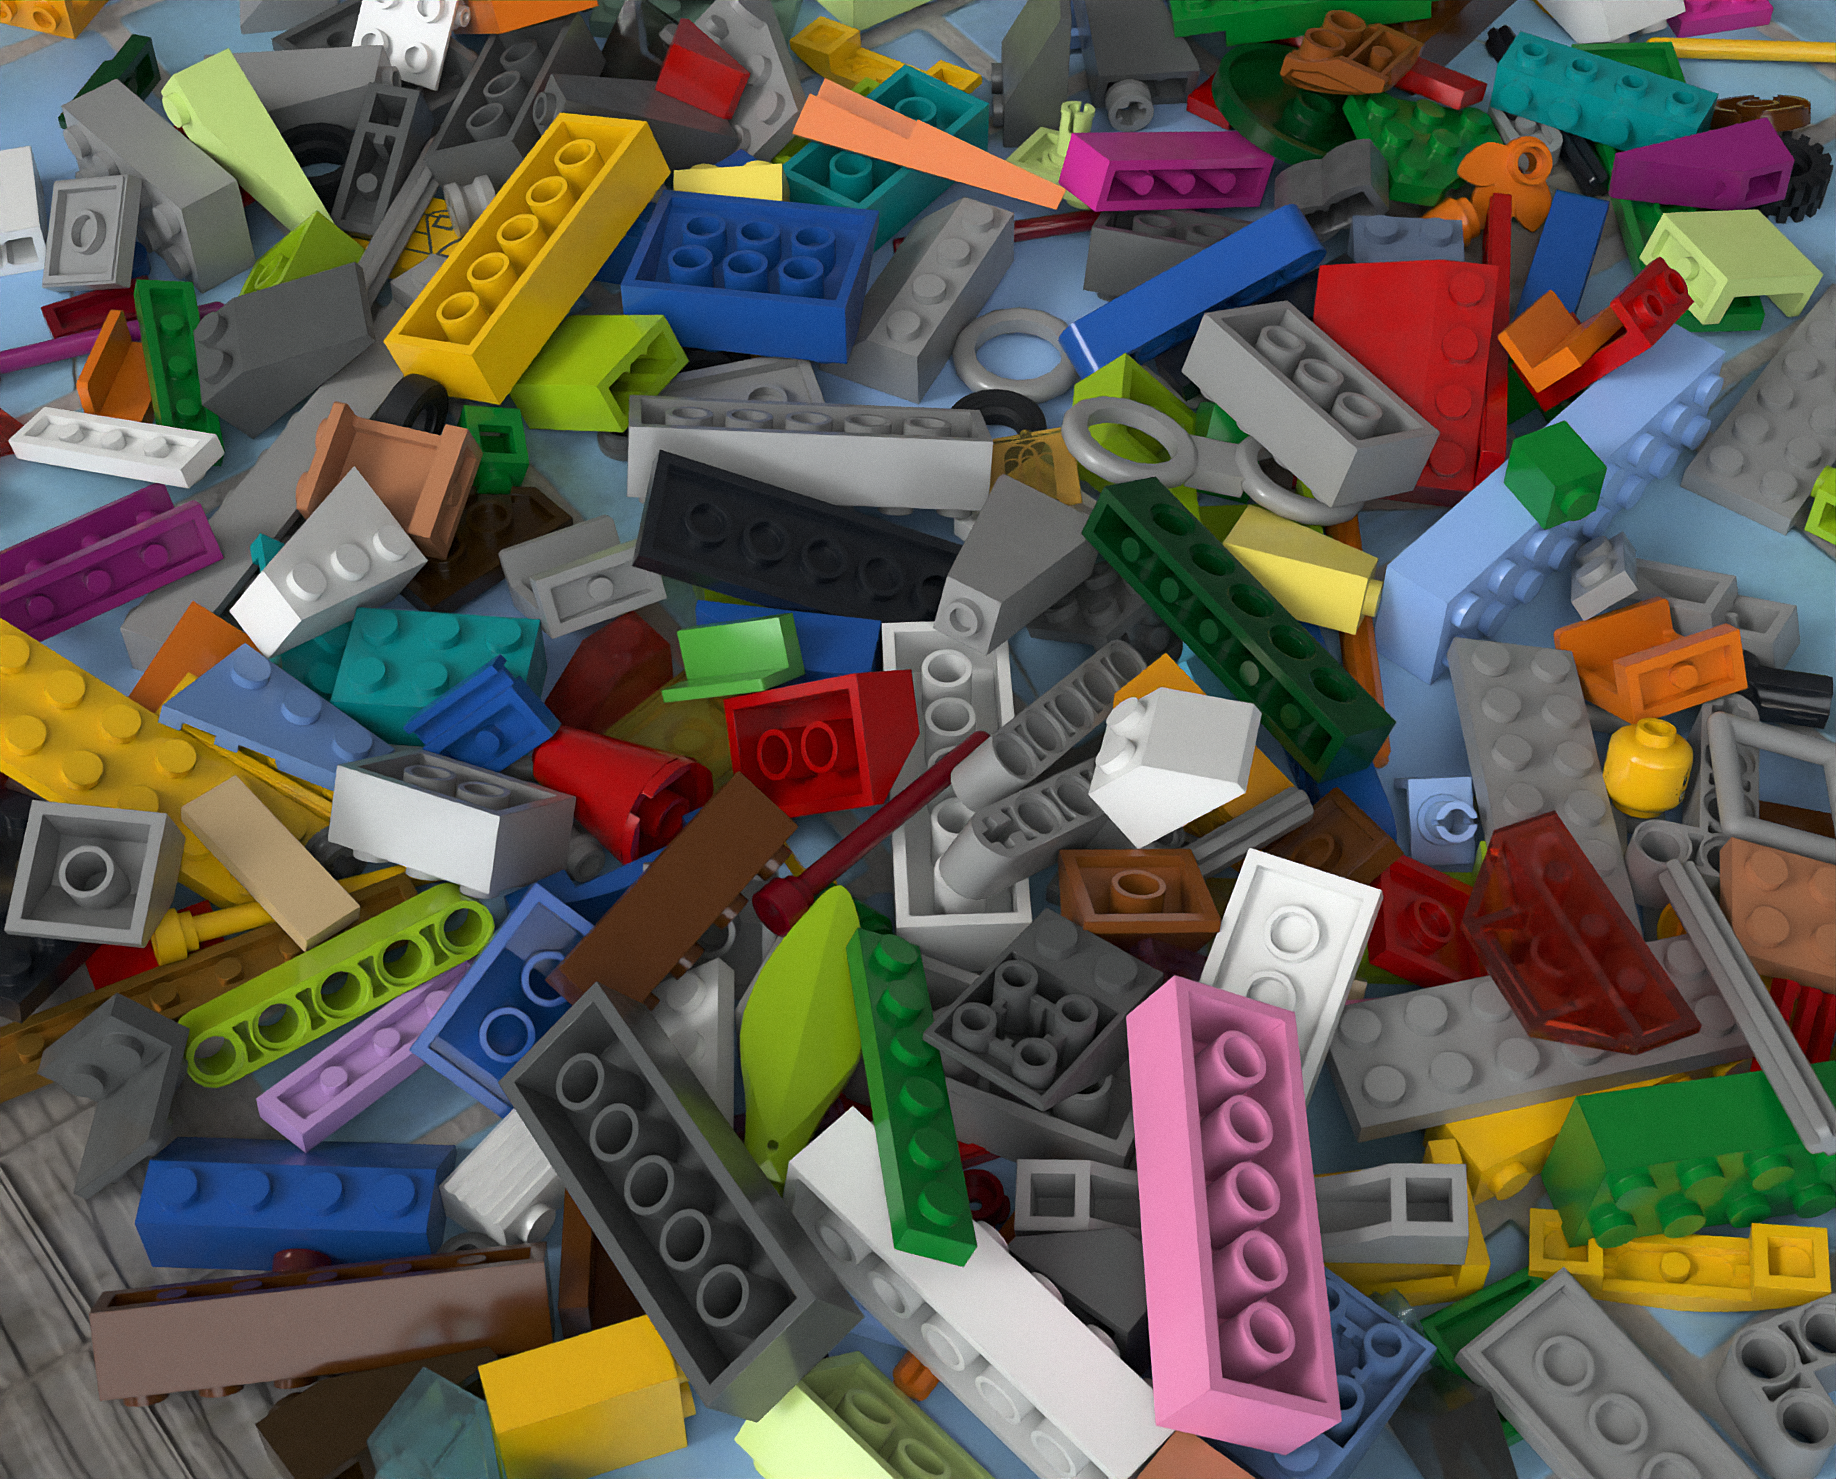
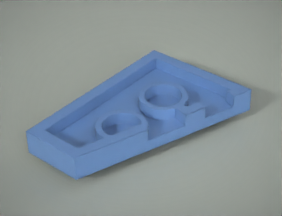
M246 643L164 703L158 723L178 731L182 729L184 724L213 734L216 736L214 745L237 753L240 747L243 746L274 758L278 770L333 792L338 764L391 754L395 751L392 746Z

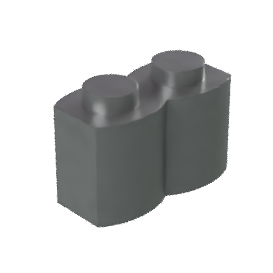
M1359 139L1341 144L1328 152L1323 159L1303 161L1282 171L1275 178L1274 210L1285 205L1296 204L1314 232L1323 234V243L1336 235L1340 229H1350L1352 215H1384L1389 210L1388 162L1371 139Z

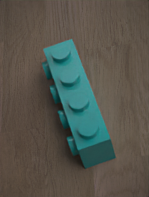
M1520 31L1497 64L1489 107L1627 151L1709 131L1719 94Z

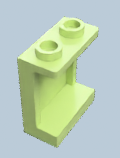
M1758 209L1663 213L1639 257L1646 266L1656 258L1662 257L1670 268L1676 270L1683 277L1688 287V294L1694 301L1688 310L1703 325L1719 324L1733 298L1741 296L1766 295L1787 317L1799 316L1824 275Z

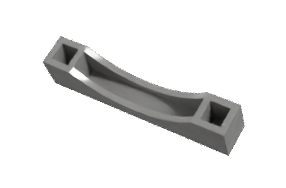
M1017 1159L1014 1222L1016 1237L1121 1227L1138 1240H1142L1137 1171L1093 1160ZM1389 1163L1361 1171L1314 1178L1324 1262L1465 1264L1469 1240L1466 1164Z

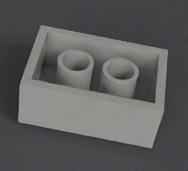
M415 748L337 765L328 841L353 849V856L359 860L372 863L393 862L405 866L406 874L410 877L428 881L444 879L459 884V891L464 895L474 898L492 899L498 897L502 890L512 887H525L563 869L566 871L576 797Z

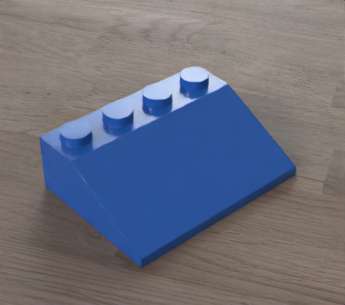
M663 190L621 283L623 314L664 315L681 347L704 349L709 352L727 351L755 354L761 357L812 360L821 364H847L859 330L878 230L879 211Z

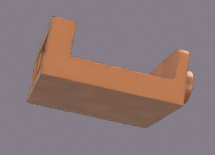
M335 401L328 418H324L318 426L315 438L316 452L309 471L304 472L297 483L295 495L297 510L307 520L355 466L424 556L446 560L483 455L482 450L470 431L466 428L445 424L442 435L362 418L355 415L347 403Z

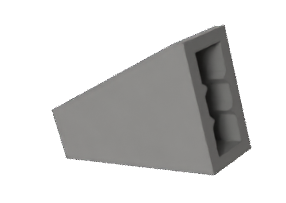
M383 45L232 53L280 134L285 130L302 124L321 122L340 125L350 131L355 130L369 82L402 87L400 72L396 66H391ZM215 54L205 55L203 60Z
M1005 474L998 477L947 575L933 628L986 656L1091 576L1098 551L1081 534L1089 516Z

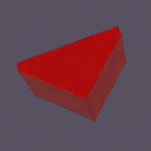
M681 18L663 61L655 90L722 119L731 120L751 73L692 21Z

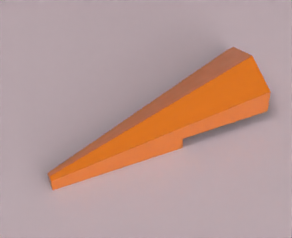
M824 78L817 96L809 94L792 132L798 138L1054 210L1058 209L1066 193L1065 188L920 120L915 121Z

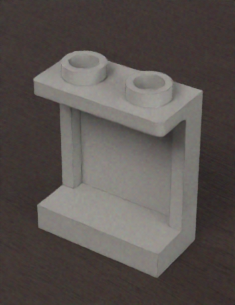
M608 515L595 517L505 548L499 552V558L514 607L528 619H540L542 631L552 639L667 599L661 575L632 566L637 539L620 544L614 520Z

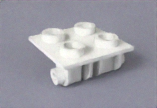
M362 0L352 46L383 45L391 66L398 68L401 80L437 91L452 29L468 25L471 19L470 7L465 6L463 0Z

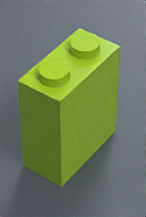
M570 315L553 332L541 351L514 385L509 395L517 408L521 409V415L530 429L624 432L629 424V395L657 396L689 360L664 315Z

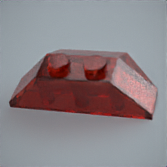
M1555 810L1493 831L1466 906L1460 929L1530 1038L1636 1056L1699 1033L1702 1024Z

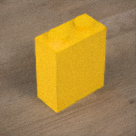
M647 1314L478 1366L507 1479H587L688 1447L684 1418L696 1415L693 1397L688 1384L689 1380Z

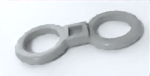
M1021 307L999 309L975 318L958 334L952 353L957 376L972 392L988 389L1009 390L1022 394L1036 404L1064 394L1073 384L1075 386L1076 383L1081 381V378L1058 342L1060 334L1068 325L1063 320L1040 310ZM1019 332L1036 335L1049 341L1060 352L1061 361L1051 372L1038 378L1014 380L1001 378L987 371L977 360L976 354L977 350L987 340L1001 334ZM1146 364L1141 365L1190 409H1196L1200 402L1215 403L1205 398L1202 394L1186 402L1163 377L1156 375Z
M1100 396L1084 399L1064 414L1061 435L1069 453L1086 469L1115 484L1156 476L1167 489L1176 488L1184 484L1185 487L1241 498L1244 491L1257 504L1280 517L1302 524L1332 526L1348 522L1363 509L1365 501L1330 508L1316 498H1307L1289 492L1275 484L1262 472L1258 461L1272 458L1273 455L1254 437L1249 435L1239 444L1191 435L1166 414L1149 405L1127 398ZM1101 423H1115L1139 429L1159 441L1167 449L1171 460L1157 464L1137 463L1119 457L1103 448L1091 436L1088 428L1091 425Z

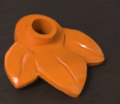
M1521 136L1511 140L1507 145L1486 142L1475 147L1460 162L1457 174L1466 182L1476 186L1472 192L1470 203L1477 213L1480 229H1484L1489 198L1493 196V193L1512 195V217H1515L1517 222L1527 231L1535 232L1544 222L1552 202L1546 179L1551 172L1553 160L1551 152L1543 141L1532 136ZM1522 154H1525L1529 160L1528 169L1524 173L1520 172L1518 168V160Z

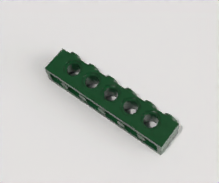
M1156 476L1104 486L1081 532L1086 540L1240 702L1254 704L1262 713L1260 723L1318 784L1367 769L1395 726L1396 721Z

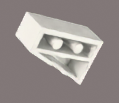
M354 466L262 570L230 609V613L263 656L269 660L353 620L357 607L378 608L393 601L428 560Z

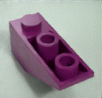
M1765 117L1615 153L1608 193L1611 198L1725 211L1743 210L1785 199L1794 158L1769 119Z

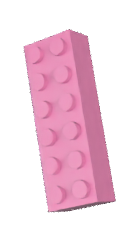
M1174 975L1126 1016L1156 1426L1286 1456L1342 1422L1295 1012Z

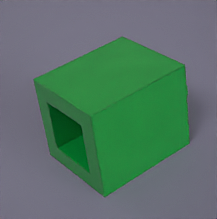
M1564 420L1513 439L1503 483L1540 526L1547 530L1568 521L1581 520L1596 511L1608 467Z

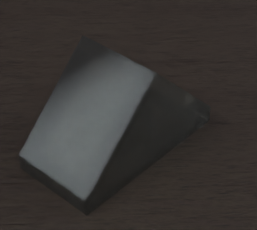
M1439 1365L1421 1373L1387 1423L1424 1479H1518L1492 1393Z

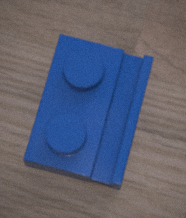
M499 654L412 715L403 729L409 735L414 732L425 744L422 748L423 750L499 773L554 736L561 722L520 675L514 678L504 666L507 660Z

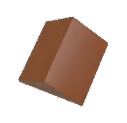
M1191 849L1059 850L1058 873L1061 916L1128 954L1197 953L1220 932L1221 918Z

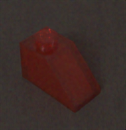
M635 611L627 612L582 640L544 704L561 722L560 726H571L608 736L663 701L661 690L674 685L671 645Z

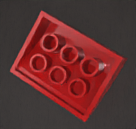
M1442 259L1320 265L1312 322L1440 432L1414 490L1377 499L1453 508L1473 490L1499 266ZM1293 474L1291 489H1296L1297 477Z

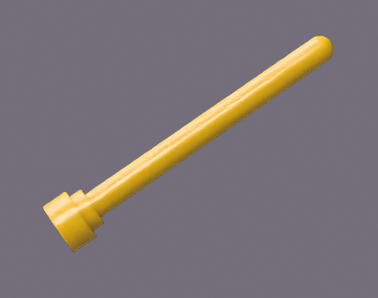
M1652 37L1646 41L1672 42L1677 58L1836 63V42Z
M395 865L336 881L348 893L406 872V867ZM410 877L414 887L442 881H428ZM257 901L193 917L190 911L177 914L175 908H170L150 940L159 966L188 959L187 952L199 950V942L262 927L275 922V920Z

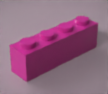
M1237 131L1072 133L1058 184L1095 212L1260 207L1275 157L1251 143Z

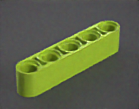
M447 882L439 884L189 1011L178 1021L179 1024L190 1029L183 1058L188 1061L187 1073L194 1082L204 1087L219 1088L231 1084L478 955L493 936L495 925L492 914L477 898L462 894L459 891V884ZM467 908V919L463 925L457 930L444 932V925L448 916L455 910ZM399 940H408L407 950L401 958L390 963L383 962V956L388 946ZM340 971L348 972L347 981L341 989L331 994H321V988L326 978ZM275 1004L287 1005L286 1012L278 1022L269 1026L258 1025L259 1017L269 1006ZM214 1036L224 1037V1044L216 1054L207 1058L195 1057L197 1047L205 1039Z

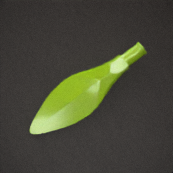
M842 885L834 886L823 893L776 947L763 966L743 1012L740 1031V1062L746 1110L744 1145L782 1200L789 1161L809 1145L824 1116L843 1092L857 1069L863 1053L846 953L847 944L857 927H861L852 896Z

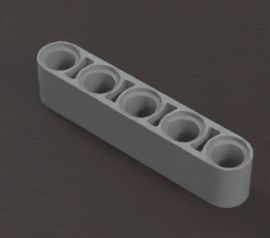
M1117 639L1110 641L997 730L952 770L951 784L959 800L969 810L976 813L978 810L1023 789L1109 716L1113 710L1114 694L1147 668V664L1141 654L1125 641Z

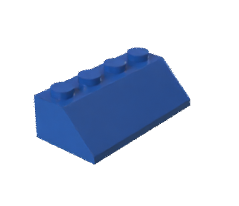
M177 1137L149 1160L134 1224L152 1267L288 1271L436 1254L443 1244L447 1219L439 1186L454 1171L457 1150L455 1145L321 1141L305 1153L290 1140Z

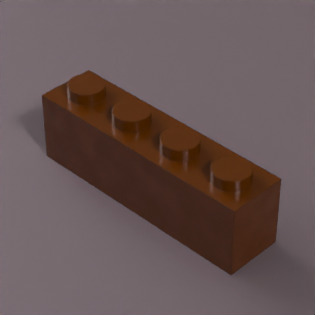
M738 771L720 787L550 973L545 981L572 1006L597 981L646 1005L650 1012H652L660 1002V999L652 992L668 973L678 980L692 967L705 951L696 941L713 923L722 931L749 902L741 891L756 874L765 882L780 868L792 854V851L784 843L799 826Z

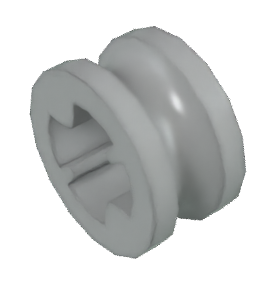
M1135 79L1119 81L1110 87L1105 95L1108 119L1111 125L1119 131L1135 132L1144 128L1153 118L1154 107L1151 101V94L1147 85ZM1133 101L1137 102V103H1132L1131 106H1130V108H1129V110H1122V109L1128 107L1129 102H1133Z

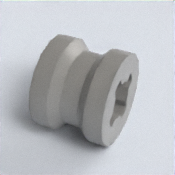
M487 175L478 176L472 184L461 186L456 182L444 185V196L448 214L458 238L466 235L496 196Z

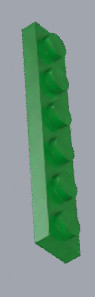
M857 927L846 946V953L894 1249L964 1267L978 1245L940 1050L923 1040V1032L934 1022L920 946L911 944L896 935H881Z

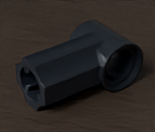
M1742 649L1748 688L1735 693L1742 695L1752 702L1758 711L1759 720L1825 728L1830 715L1833 696V677L1762 667L1754 654Z

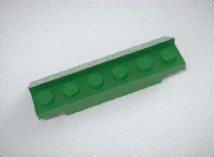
M1166 0L1171 14L1175 38L1224 31L1226 46L1228 47L1304 36L1308 29L1320 28L1323 25L1326 14L1332 10L1351 12L1363 19L1366 25L1375 23L1385 25L1431 18L1432 1L1439 0Z

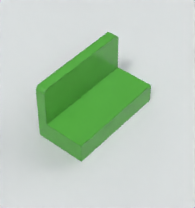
M793 613L694 625L678 630L677 635L687 680L664 688L661 692L664 703L760 692L804 675L805 670Z

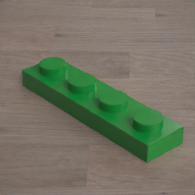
M136 279L133 295L156 425L217 434L225 452L219 417L204 407L201 400L193 330L197 328L200 322L193 282ZM224 455L213 466H222Z

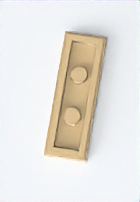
M236 775L181 807V821L304 952L318 946L359 919L360 905Z

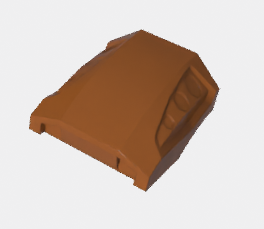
M1332 10L1326 14L1323 25L1320 28H1311L1305 32L1301 47L1298 50H1294L1285 56L1280 76L1285 84L1308 91L1333 95L1382 93L1390 90L1410 71L1421 56L1425 44L1381 23L1366 25L1363 19L1351 12Z

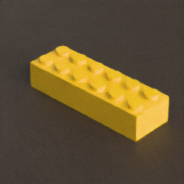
M569 113L558 114L383 342L404 377L409 374L426 376L444 386L449 397L497 405L503 402L670 175V169L647 121Z

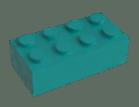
M906 64L903 65L866 96L915 121L920 120L988 152L989 103ZM812 141L783 164L790 188V202L878 210L879 224L873 253L955 183V181Z

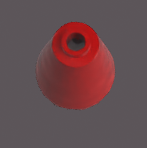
M560 726L554 736L534 748L532 753L535 780L543 787L575 796L574 818L623 866L666 847L683 829L682 816L703 807L713 796L714 792L712 772L693 757L571 726Z

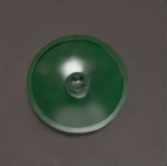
M1252 43L1238 46L1230 50L1222 58L1213 78L1211 90L1215 104L1221 114L1243 137L1268 154L1292 166L1303 161L1323 159L1328 152L1337 146L1357 140L1342 109L1348 95L1308 91L1283 82L1280 71L1285 56L1294 50H1298V47L1275 43Z

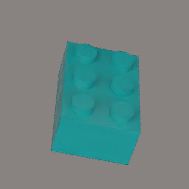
M357 607L330 702L387 744L424 747L425 744L414 732L409 735L403 729L411 716L499 654L507 660L504 666L514 678L520 675L541 699L548 668L541 620Z

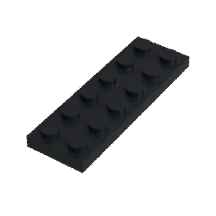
M659 450L652 463L632 566L768 608L881 620V623L931 622L936 619L947 575L963 545Z

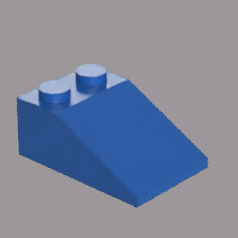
M533 882L409 1048V1051L500 1118L504 1119L514 1107L498 1082L572 1007L545 979L594 925L538 883Z

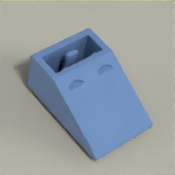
M1324 1266L1342 1422L1286 1456L1199 1435L1196 1436L1256 1479H1348L1436 1353L1437 1347Z

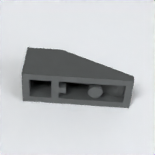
M369 82L330 216L334 224L347 235L372 239L430 138L435 119L419 90Z

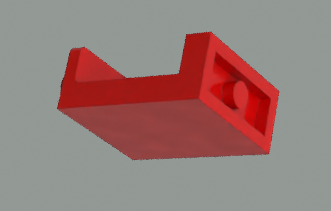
M1658 257L1650 262L1610 302L1611 309L1623 326L1582 366L1539 393L1534 390L1515 362L1511 366L1544 412L1651 348L1686 312L1694 301L1688 294V287L1683 277L1676 270L1670 268L1662 257ZM1570 312L1576 323L1580 325L1581 322L1574 312Z

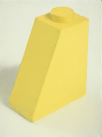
M1252 505L1247 506L1223 542V546L1298 621L1356 635L1365 615L1370 617L1376 616L1384 581L1374 579L1379 559L1375 556Z

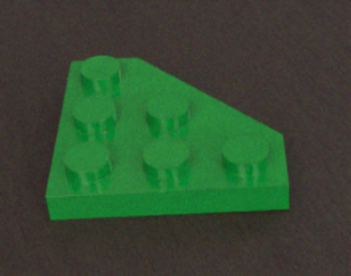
M1384 92L1348 95L1342 107L1357 140L1371 139L1388 162L1389 200L1435 207L1444 200L1447 191L1451 188L1457 190L1466 183L1457 174V169L1460 162L1470 151L1486 142L1504 144L1490 116L1474 107L1456 110L1440 106L1436 102L1427 99H1420L1417 102L1396 99Z

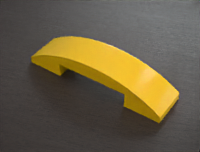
M819 16L789 40L790 49L810 68L823 78L850 90L866 77L882 84L905 65V63L862 48L860 30L823 16ZM939 60L927 71L913 67L968 94L972 93L982 84L981 74Z
M1530 1208L1528 1276L1541 1277L1547 1281L1561 1268L1565 1267L1593 1299L1677 1311L1741 1312L1800 1306L1831 1294L1827 1228L1752 1223L1749 1238L1696 1234L1680 1238H1668L1664 1234L1634 1238L1628 1243L1614 1248L1599 1247L1595 1238L1588 1239V1245L1569 1248L1561 1228L1563 1222L1558 1210Z

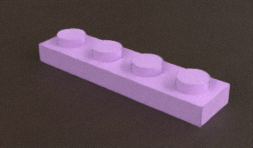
M477 955L399 995L257 1097L260 1118L307 1153L424 1066L426 1063L410 1052L409 1048L474 962Z

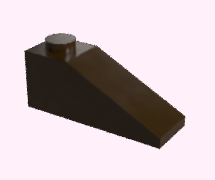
M487 1346L322 1379L303 1392H294L280 1399L270 1409L267 1416L257 1422L255 1426L268 1459L283 1479H381L487 1405L478 1366L496 1361L498 1357Z

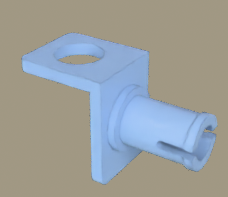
M1454 775L1394 778V788L1407 789L1409 857L1427 866L1473 863L1475 860L1474 833L1477 830L1478 824H1474V818H1477V814L1473 809L1472 777Z

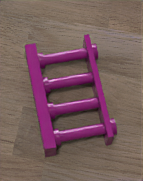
M154 483L0 551V618L35 640L42 642L220 561L224 557L201 503L192 500L175 508L165 484Z

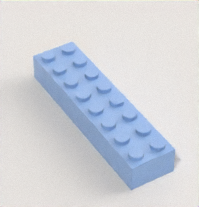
M1674 323L1651 348L1598 379L1545 426L1548 427L1565 420L1608 467L1596 511L1581 520L1568 521L1544 530L1503 483L1508 465V460H1506L1387 565L1374 632L1377 652L1423 682L1431 685L1449 668L1447 652L1454 637L1480 640L1484 635L1487 637L1494 636L1501 629L1513 608L1520 602L1524 605L1530 603L1538 594L1544 580L1555 570L1559 573L1563 572L1575 558L1579 547L1588 539L1593 540L1602 536L1608 528L1612 517L1622 508L1626 510L1631 509L1642 496L1645 487L1655 477L1659 480L1665 478L1683 451L1687 448L1694 450L1702 443L1711 426V420L1706 418L1709 407L1723 386L1724 379L1719 376L1726 351Z

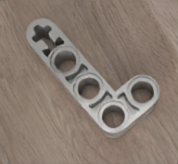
M1732 693L1705 702L1700 708L1687 738V742L1693 749V764L1683 799L1682 824L1665 820H1648L1635 828L1623 857L1636 904L1663 910L1670 903L1659 884L1658 876L1667 869V861L1677 858L1680 863L1686 861H1693L1720 906V849L1730 838L1726 837L1721 830L1706 723L1708 717L1718 711L1759 722L1756 707L1742 695ZM1736 742L1747 816L1759 819V748Z
M1096 757L978 810L940 858L939 870L945 883L954 892L967 899L981 900L1058 863L1059 850L1137 849L1088 795L1096 767ZM1183 826L1140 849H1179L1185 840Z
M1836 1292L1750 1325L1736 1335L1716 1376V1392L1721 1403L1760 1465L1769 1475L1776 1479H1814L1818 1476L1836 1444V1406L1828 1393L1836 1390ZM1810 1342H1816L1825 1346L1831 1353L1822 1352ZM1745 1366L1761 1370L1769 1379L1760 1378L1752 1374ZM1786 1429L1795 1430L1803 1434L1811 1444L1802 1443L1792 1438Z

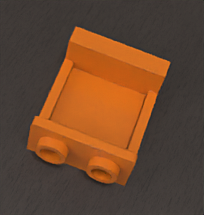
M1660 596L1592 617L1586 621L1582 620L1558 628L1553 633L1555 649L1573 652L1584 699L1630 724H1637L1643 718H1660L1748 688L1740 629L1725 623L1684 637L1673 630L1669 602Z

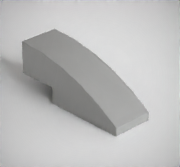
M1636 558L1638 590L1608 607L1613 611L1660 596L1669 602L1672 627L1676 633L1685 637L1727 623L1740 629L1742 649L1754 654L1762 667L1784 669L1800 644L1796 605L1738 595L1736 576Z

